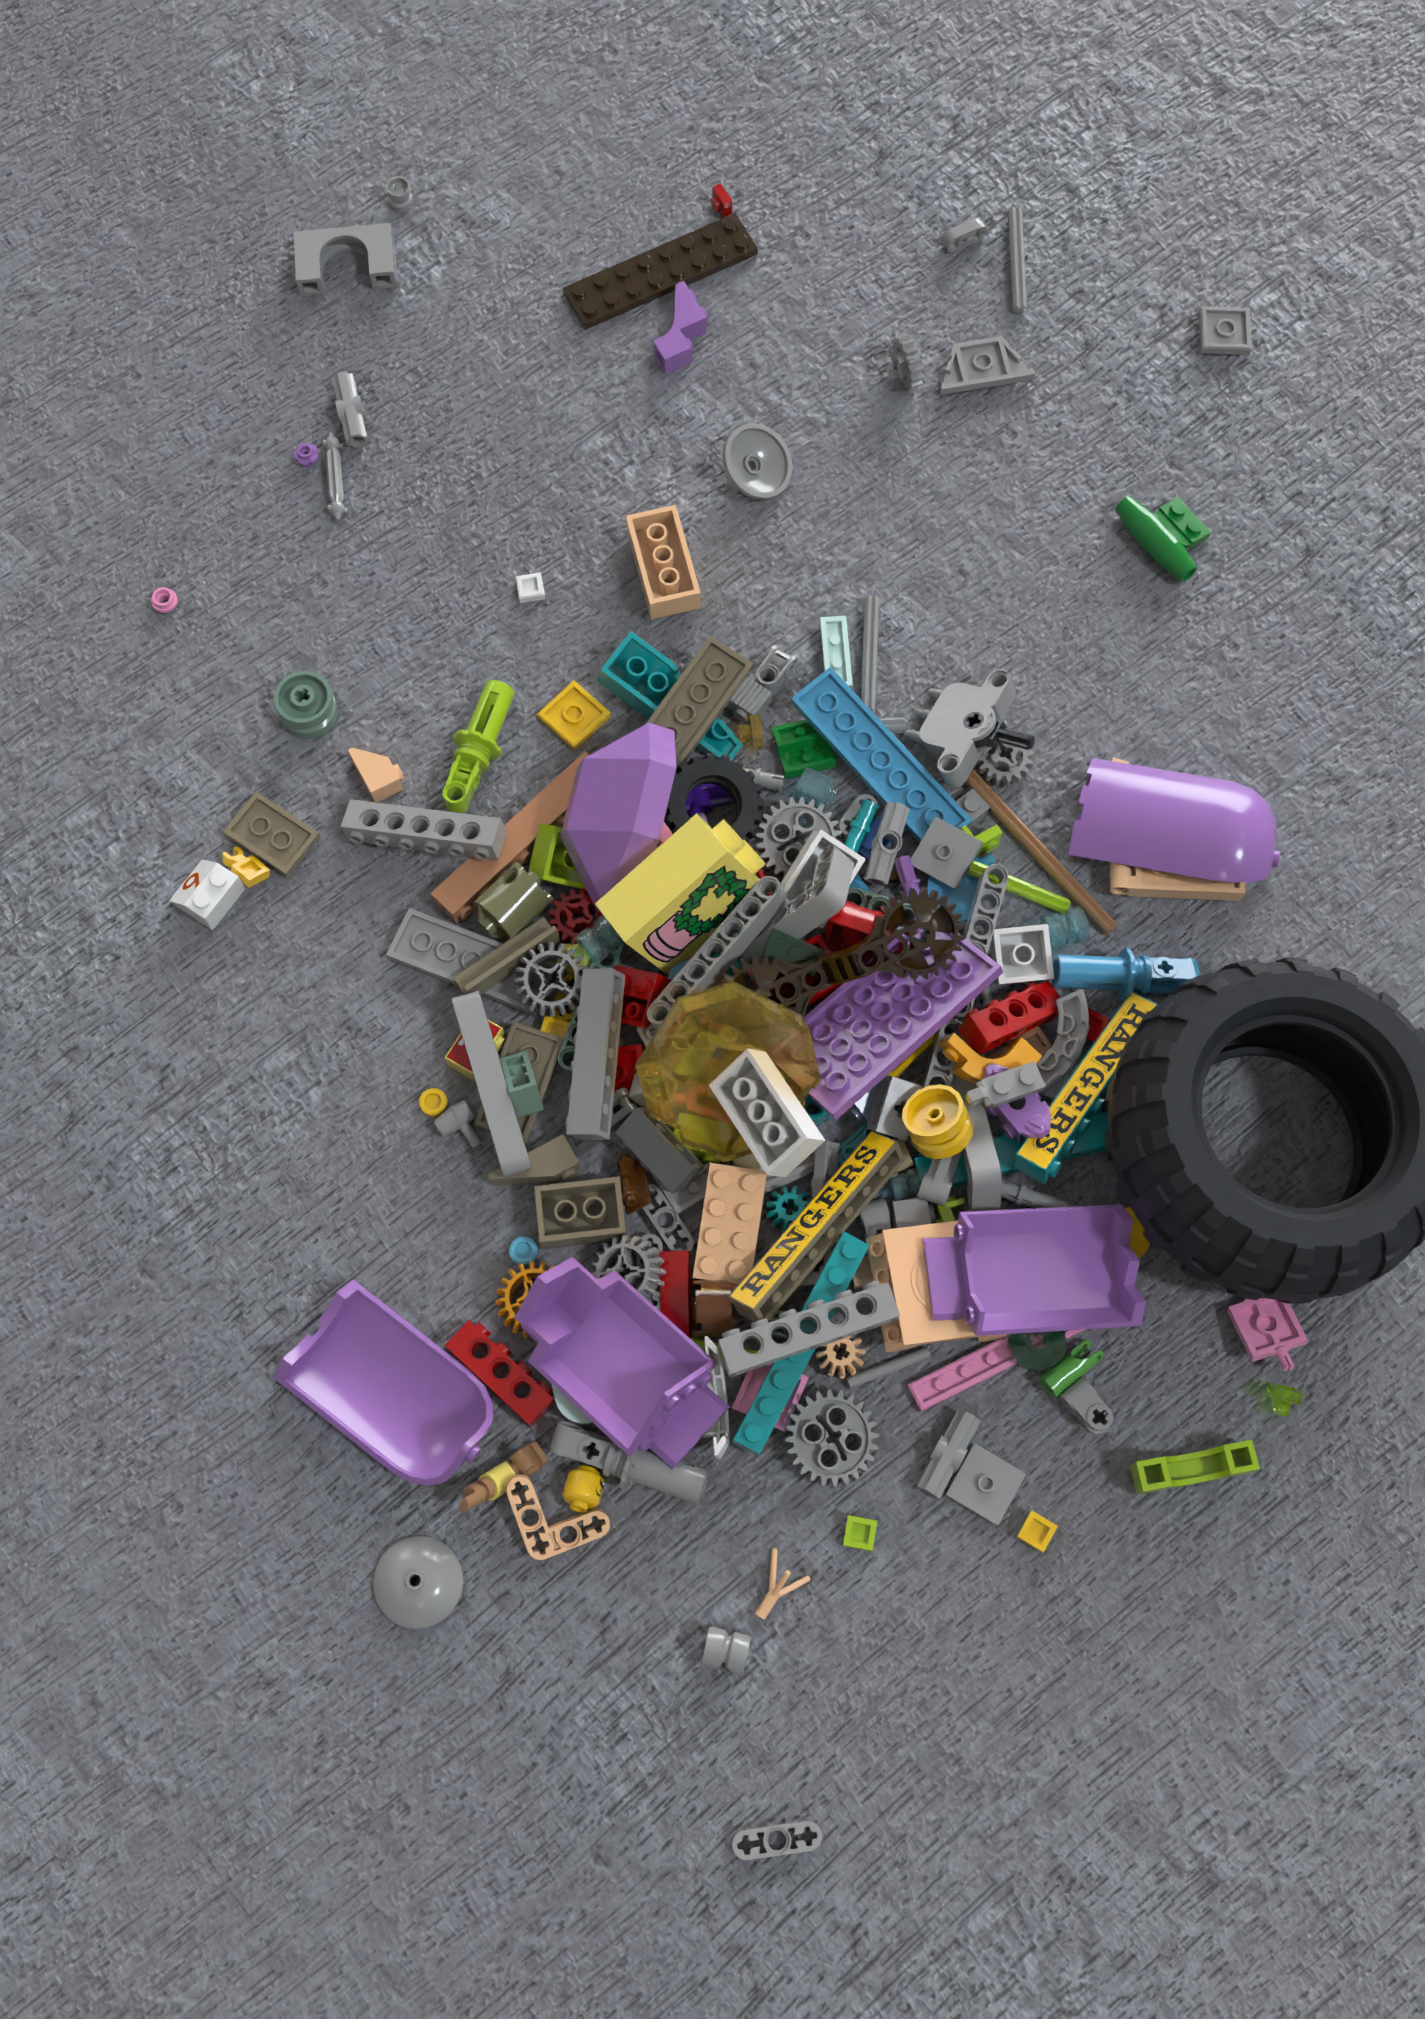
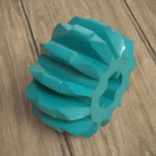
M782 1186V1196L774 1191L771 1194L774 1201H767L766 1207L771 1210L766 1213L767 1219H775L772 1223L774 1229L783 1225L782 1233L785 1232L788 1226L810 1202V1200L804 1201L808 1196L806 1191L797 1195V1186H793L792 1193H788L786 1186ZM788 1205L794 1206L792 1215L786 1214Z

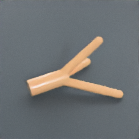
M773 1548L771 1552L769 1591L755 1612L756 1615L764 1620L778 1598L810 1581V1577L806 1576L782 1589L791 1574L789 1570H786L776 1584L778 1552L776 1548Z

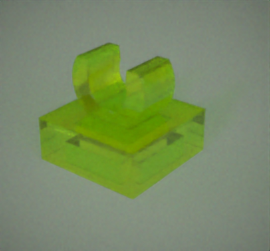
M1268 1382L1266 1394L1275 1400L1273 1411L1277 1415L1288 1417L1290 1403L1301 1405L1303 1393L1296 1387Z

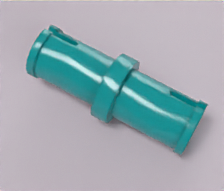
M863 799L855 820H851L849 824L851 829L844 845L858 853L865 835L869 834L871 830L869 826L879 807L877 804Z

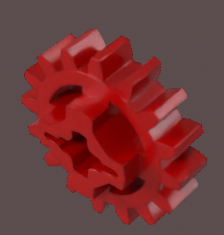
M584 888L580 890L579 894H576L574 889H570V896L568 897L561 893L562 901H553V907L556 910H549L550 918H552L549 921L550 926L556 927L559 937L562 935L563 944L571 940L572 944L582 942L587 947V940L589 939L596 943V934L602 935L604 929L602 926H605L606 917L602 912L596 910L590 896L585 895ZM592 908L595 910L597 914L596 920L592 915H590L592 913ZM561 915L567 921L565 927L561 923Z

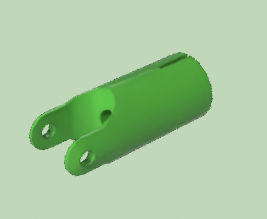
M1086 1339L1039 1376V1381L1045 1390L1056 1398L1103 1358V1351L1097 1350L1090 1357L1079 1359L1091 1346L1090 1340Z

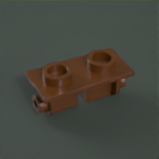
M624 1154L619 1157L617 1167L619 1168L622 1185V1200L625 1204L626 1214L629 1215L651 1204L646 1169L640 1164V1159L634 1161L629 1155Z

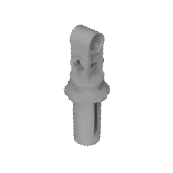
M558 1421L549 1451L559 1456L572 1458L601 1468L605 1476H618L620 1478V1489L626 1490L629 1483L635 1482L699 1505L710 1474V1470L684 1461H680L672 1470L660 1457L649 1449L645 1452L639 1450L629 1457L609 1437L583 1429L576 1424L566 1421ZM592 1443L596 1444L595 1449L599 1451L595 1455H592V1449L588 1447Z

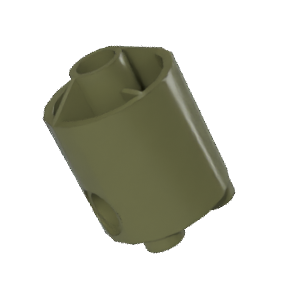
M515 862L473 902L474 908L478 912V920L476 922L488 936L508 941L519 934L554 899L549 892L541 889L539 886L541 880L533 871L530 870L527 873L518 862Z

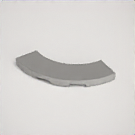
M1082 989L1056 1000L1058 1007V1034L1052 1048L1036 1064L1046 1085L1043 1091L1038 1092L1039 1096L1053 1088L1068 1074L1082 1051L1089 1023L1087 1000Z

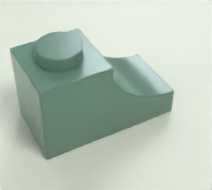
M527 1051L500 1058L516 1117L544 1110Z

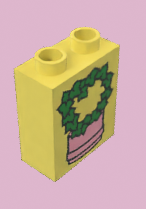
M696 813L595 904L627 945L669 975V972L675 965L688 961L694 956L760 880L755 873L766 864L745 840H742L724 819L712 829Z

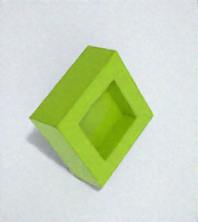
M848 1515L843 1546L872 1552L877 1521Z

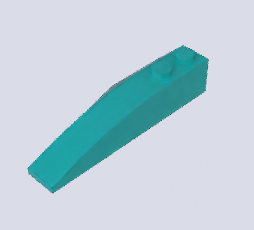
M630 631L600 669L596 681L636 711L650 719L681 674L678 671L679 668L670 659ZM717 718L695 749L704 754L715 753V757H721L722 754L730 756L729 760L732 761L743 744L723 720Z

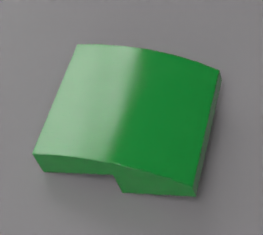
M806 719L771 727L785 779L837 767L832 747Z

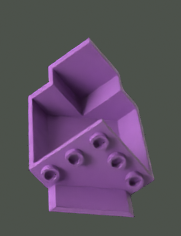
M571 1257L537 1276L514 1317L522 1324L521 1328L538 1343L528 1362L629 1457L639 1450L645 1452L650 1448L673 1470L730 1408L707 1386L713 1378V1375L710 1373L717 1363L615 1270L597 1280L576 1259Z

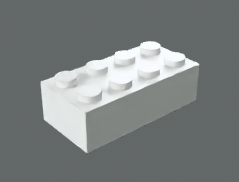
M747 1048L709 1085L767 1175L786 1177L826 1141L768 1054L764 1051Z

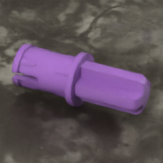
M905 855L896 858L894 863L901 882L899 888L902 887L903 892L909 896V889L912 887L919 895L918 882H920V879H916L910 857Z

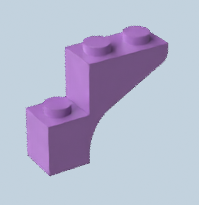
M684 281L675 286V310L672 328L664 336L653 341L654 357L665 374L692 363L691 352L694 349L691 339L706 333V322L708 321L706 310L703 307H699L694 291L688 289Z

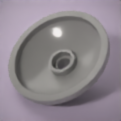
M750 423L738 427L727 438L723 449L724 467L729 479L738 490L755 499H769L778 495L786 488L792 475V459L784 440L774 430L762 424Z
M414 1536L403 1539L392 1545L377 1564L373 1579L376 1602L384 1615L400 1626L410 1629H423L434 1626L446 1619L457 1606L463 1591V1571L455 1553L443 1542L426 1536ZM414 1575H419L421 1582L418 1586L413 1587L410 1580Z

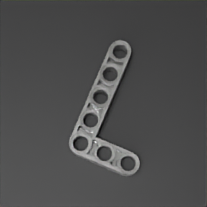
M834 845L824 849L818 857L811 887L783 906L739 957L743 958L747 964L751 963V955H754L758 962L761 961L763 954L770 959L837 914L843 908L847 899L854 862Z
M962 1079L952 1080L950 1087L959 1092L974 1124L973 1136L969 1144L962 1150L968 1175L967 1212L1000 1210L1001 1170L984 1104L981 1103L968 1107L964 1097L967 1091L977 1088L976 1084Z

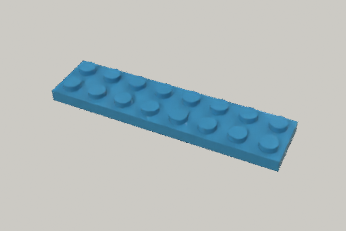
M831 667L791 698L790 703L884 805L888 801L898 802L910 809L905 828L919 843L935 816L958 829L964 825L968 827L973 820Z

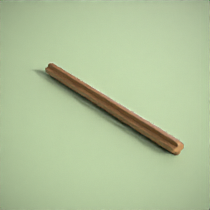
M973 769L965 784L970 789L973 788L990 806V811L1098 928L1106 935L1113 932L1117 923Z

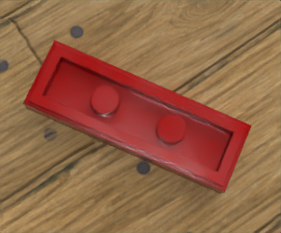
M690 1251L660 1252V1257L665 1261L660 1268L666 1271L665 1275L660 1276V1280L665 1284L660 1286L661 1313L686 1336L692 1338Z

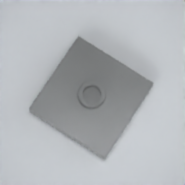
M1200 307V353L1250 355L1252 351L1250 308Z
M935 816L911 858L912 866L957 890L982 847L983 842Z
M974 1443L945 1496L993 1525L998 1526L1026 1473Z

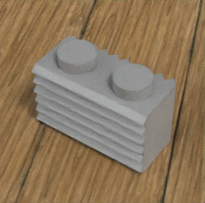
M747 676L725 708L734 712V716L740 722L746 723L748 721L755 725L756 721L759 720L768 706L771 705L772 692Z

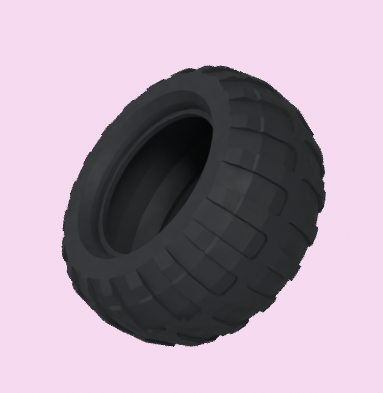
M1286 957L1267 963L1259 962L1258 959H1250L1225 965L1218 972L1199 975L1186 981L1148 1013L1125 1044L1120 1054L1115 1074L1107 1089L1106 1111L1108 1113V1129L1105 1131V1145L1108 1161H1113L1119 1180L1116 1183L1119 1197L1125 1208L1130 1207L1133 1210L1136 1218L1145 1228L1142 1234L1156 1250L1162 1247L1172 1258L1181 1263L1182 1267L1180 1270L1198 1281L1205 1282L1209 1280L1224 1286L1229 1294L1251 1300L1268 1298L1287 1304H1303L1317 1299L1336 1295L1341 1296L1357 1290L1390 1272L1410 1252L1424 1242L1425 1030L1422 1027L1416 1029L1398 1010L1400 1004L1384 991L1377 994L1369 987L1359 983L1357 975L1338 967L1330 970L1316 967L1312 963H1308L1307 959ZM1241 1056L1277 1058L1310 1073L1330 1091L1348 1121L1354 1152L1351 1177L1345 1192L1337 1204L1309 1209L1283 1206L1251 1192L1225 1169L1210 1145L1202 1116L1203 1087L1211 1066L1221 1061Z

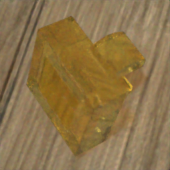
M760 714L750 715L749 725L737 726L738 739L741 743L751 741L753 751L763 750L764 737Z

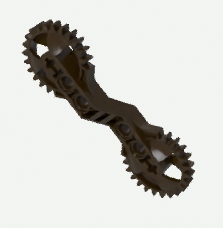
M911 887L909 889V896L899 891L900 900L897 901L889 897V902L892 906L890 908L881 906L885 915H875L871 930L865 939L849 948L816 956L803 963L787 962L776 956L768 963V957L764 954L760 962H758L754 955H751V963L749 964L741 958V967L739 969L733 964L730 965L733 971L732 975L722 974L727 980L726 984L717 983V986L723 990V993L714 995L716 999L722 1001V1003L715 1006V1009L717 1011H724L718 1019L720 1022L728 1020L724 1029L729 1031L734 1028L733 1038L736 1039L743 1034L742 1042L744 1044H747L750 1038H752L755 1046L759 1045L760 1039H763L764 1043L769 1046L771 1037L778 1043L780 1042L779 1034L782 1032L789 1037L790 1033L787 1028L789 1026L798 1027L793 1021L794 1018L804 1019L807 1005L811 998L817 992L830 986L864 978L877 971L891 972L902 978H905L910 971V977L913 980L917 979L919 972L924 979H928L929 971L938 976L939 966L948 970L949 967L946 961L948 959L952 961L957 960L952 954L953 951H962V948L956 945L957 941L965 940L964 936L958 934V931L964 929L965 925L956 923L962 917V914L952 913L956 908V904L949 903L946 905L948 897L942 895L938 898V891L932 890L928 896L927 888L921 887L918 895L917 891ZM908 901L916 915V918L909 920L903 904ZM917 928L924 930L920 933V939L914 937L917 934ZM935 931L952 933L951 940L935 939ZM897 938L899 947L894 952H889L887 949L888 942L891 939ZM928 947L934 959V963L928 965L922 953V950ZM872 950L874 955L872 961L868 964H863L861 960L863 953ZM750 969L757 983L750 987L744 972ZM811 970L817 971L816 981L810 984L806 983L805 975ZM785 982H791V992L787 995H780V986ZM770 989H772L773 994L777 997L776 1000L771 997ZM727 994L745 995V1003L727 1001ZM758 995H762L764 997V1004L762 1006H759L756 1003L758 1001ZM771 1015L776 1027L775 1030L770 1031L764 1016Z

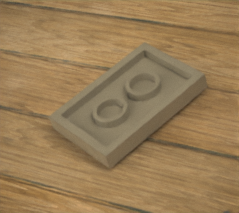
M257 791L223 831L226 837L286 877L291 875L321 838L319 832Z

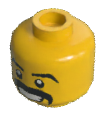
M580 1465L577 1469L571 1470L568 1473L562 1496L570 1504L569 1508L571 1510L586 1513L587 1509H593L599 1505L605 1482L597 1469Z

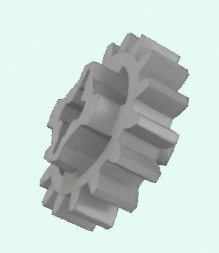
M902 333L896 335L891 339L892 351H890L892 370L895 375L899 376L905 388L911 390L923 384L922 379L924 377L921 373L924 371L923 355L920 348L915 347L913 339L910 340L909 334Z
M999 743L997 749H991L992 752L989 759H987L988 752L982 753L976 765L980 766L978 773L987 774V782L993 778L996 780L995 786H999L1000 782L1004 781L1006 787H1009L1011 780L1019 784L1021 776L1024 778L1028 776V769H1031L1033 765L1031 759L1034 753L1030 750L1027 751ZM1021 757V765L1018 767L1017 761Z

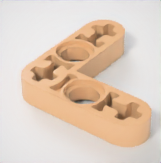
M518 1474L511 1477L507 1483L508 1499L527 1551L534 1559L544 1560L601 1538L609 1531V1517L605 1511L598 1508L588 1510L586 1513H580L548 1526L530 1478L526 1475ZM520 1481L521 1485L528 1486L525 1489L527 1501L533 1498L534 1502L525 1503L517 1508L516 1504H521V1498L518 1493H512L511 1490L515 1489V1483ZM527 1509H534L539 1514L538 1521L533 1525H527L522 1521V1514ZM597 1516L599 1520H605V1522L601 1523L602 1529L596 1531L595 1527H589L585 1529L587 1536L582 1537L578 1521L583 1520V1525L586 1526L592 1523L591 1517ZM541 1526L544 1527L545 1530H539L541 1540L549 1542V1544L545 1545L544 1552H540L538 1548H532L536 1545L534 1534L532 1533L527 1536L526 1532H533ZM566 1526L574 1527L577 1531L575 1540L572 1542L563 1541L560 1537L562 1528Z

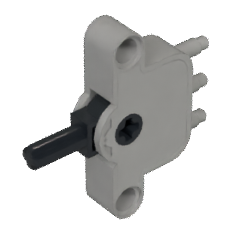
M1004 669L991 672L982 687L965 683H954L947 686L944 690L929 689L928 695L938 700L932 710L918 709L916 711V716L925 720L920 731L906 729L903 733L904 737L923 743L928 755L938 760L937 768L944 783L950 788H957L963 785L982 753L988 752L992 748L997 749L999 743L1029 750L1033 748L1035 737L1031 734L1008 729L1004 720H1002L1016 696V690L1010 674Z

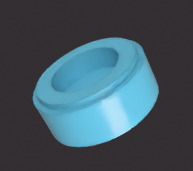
M525 1236L518 1237L511 1243L509 1254L515 1264L523 1263L525 1267L529 1266L530 1261H536L538 1247L533 1239Z

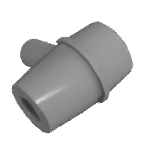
M465 1099L455 1105H451L449 1109L434 1120L435 1125L444 1137L461 1130L472 1148L482 1143L470 1124L476 1118L475 1109Z

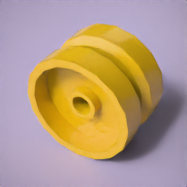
M941 1084L926 1086L916 1091L907 1100L903 1108L902 1120L917 1151L925 1157L943 1159L956 1155L969 1144L973 1136L974 1124L959 1092L950 1086Z

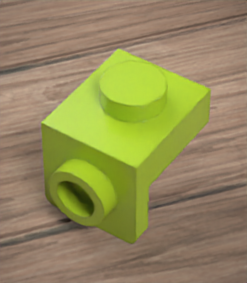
M997 824L975 836L976 839L983 842L977 855L983 852L990 853L999 847L1003 832ZM966 825L960 828V830L973 836Z
M948 1197L944 1207L938 1205L935 1211L938 1220L935 1223L955 1221L952 1212L964 1209L966 1205L965 1198Z

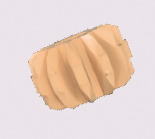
M852 1336L819 1347L824 1351L816 1352V1358L825 1359L820 1363L819 1368L822 1370L830 1366L829 1377H832L835 1370H838L839 1378L844 1379L845 1369L850 1375L854 1376L856 1370L853 1365L862 1367L864 1363L858 1357L865 1355V1349L856 1348L862 1342L860 1338L851 1341ZM845 1349L844 1355L847 1358L845 1359L843 1356L841 1360L836 1359V1352L833 1350Z

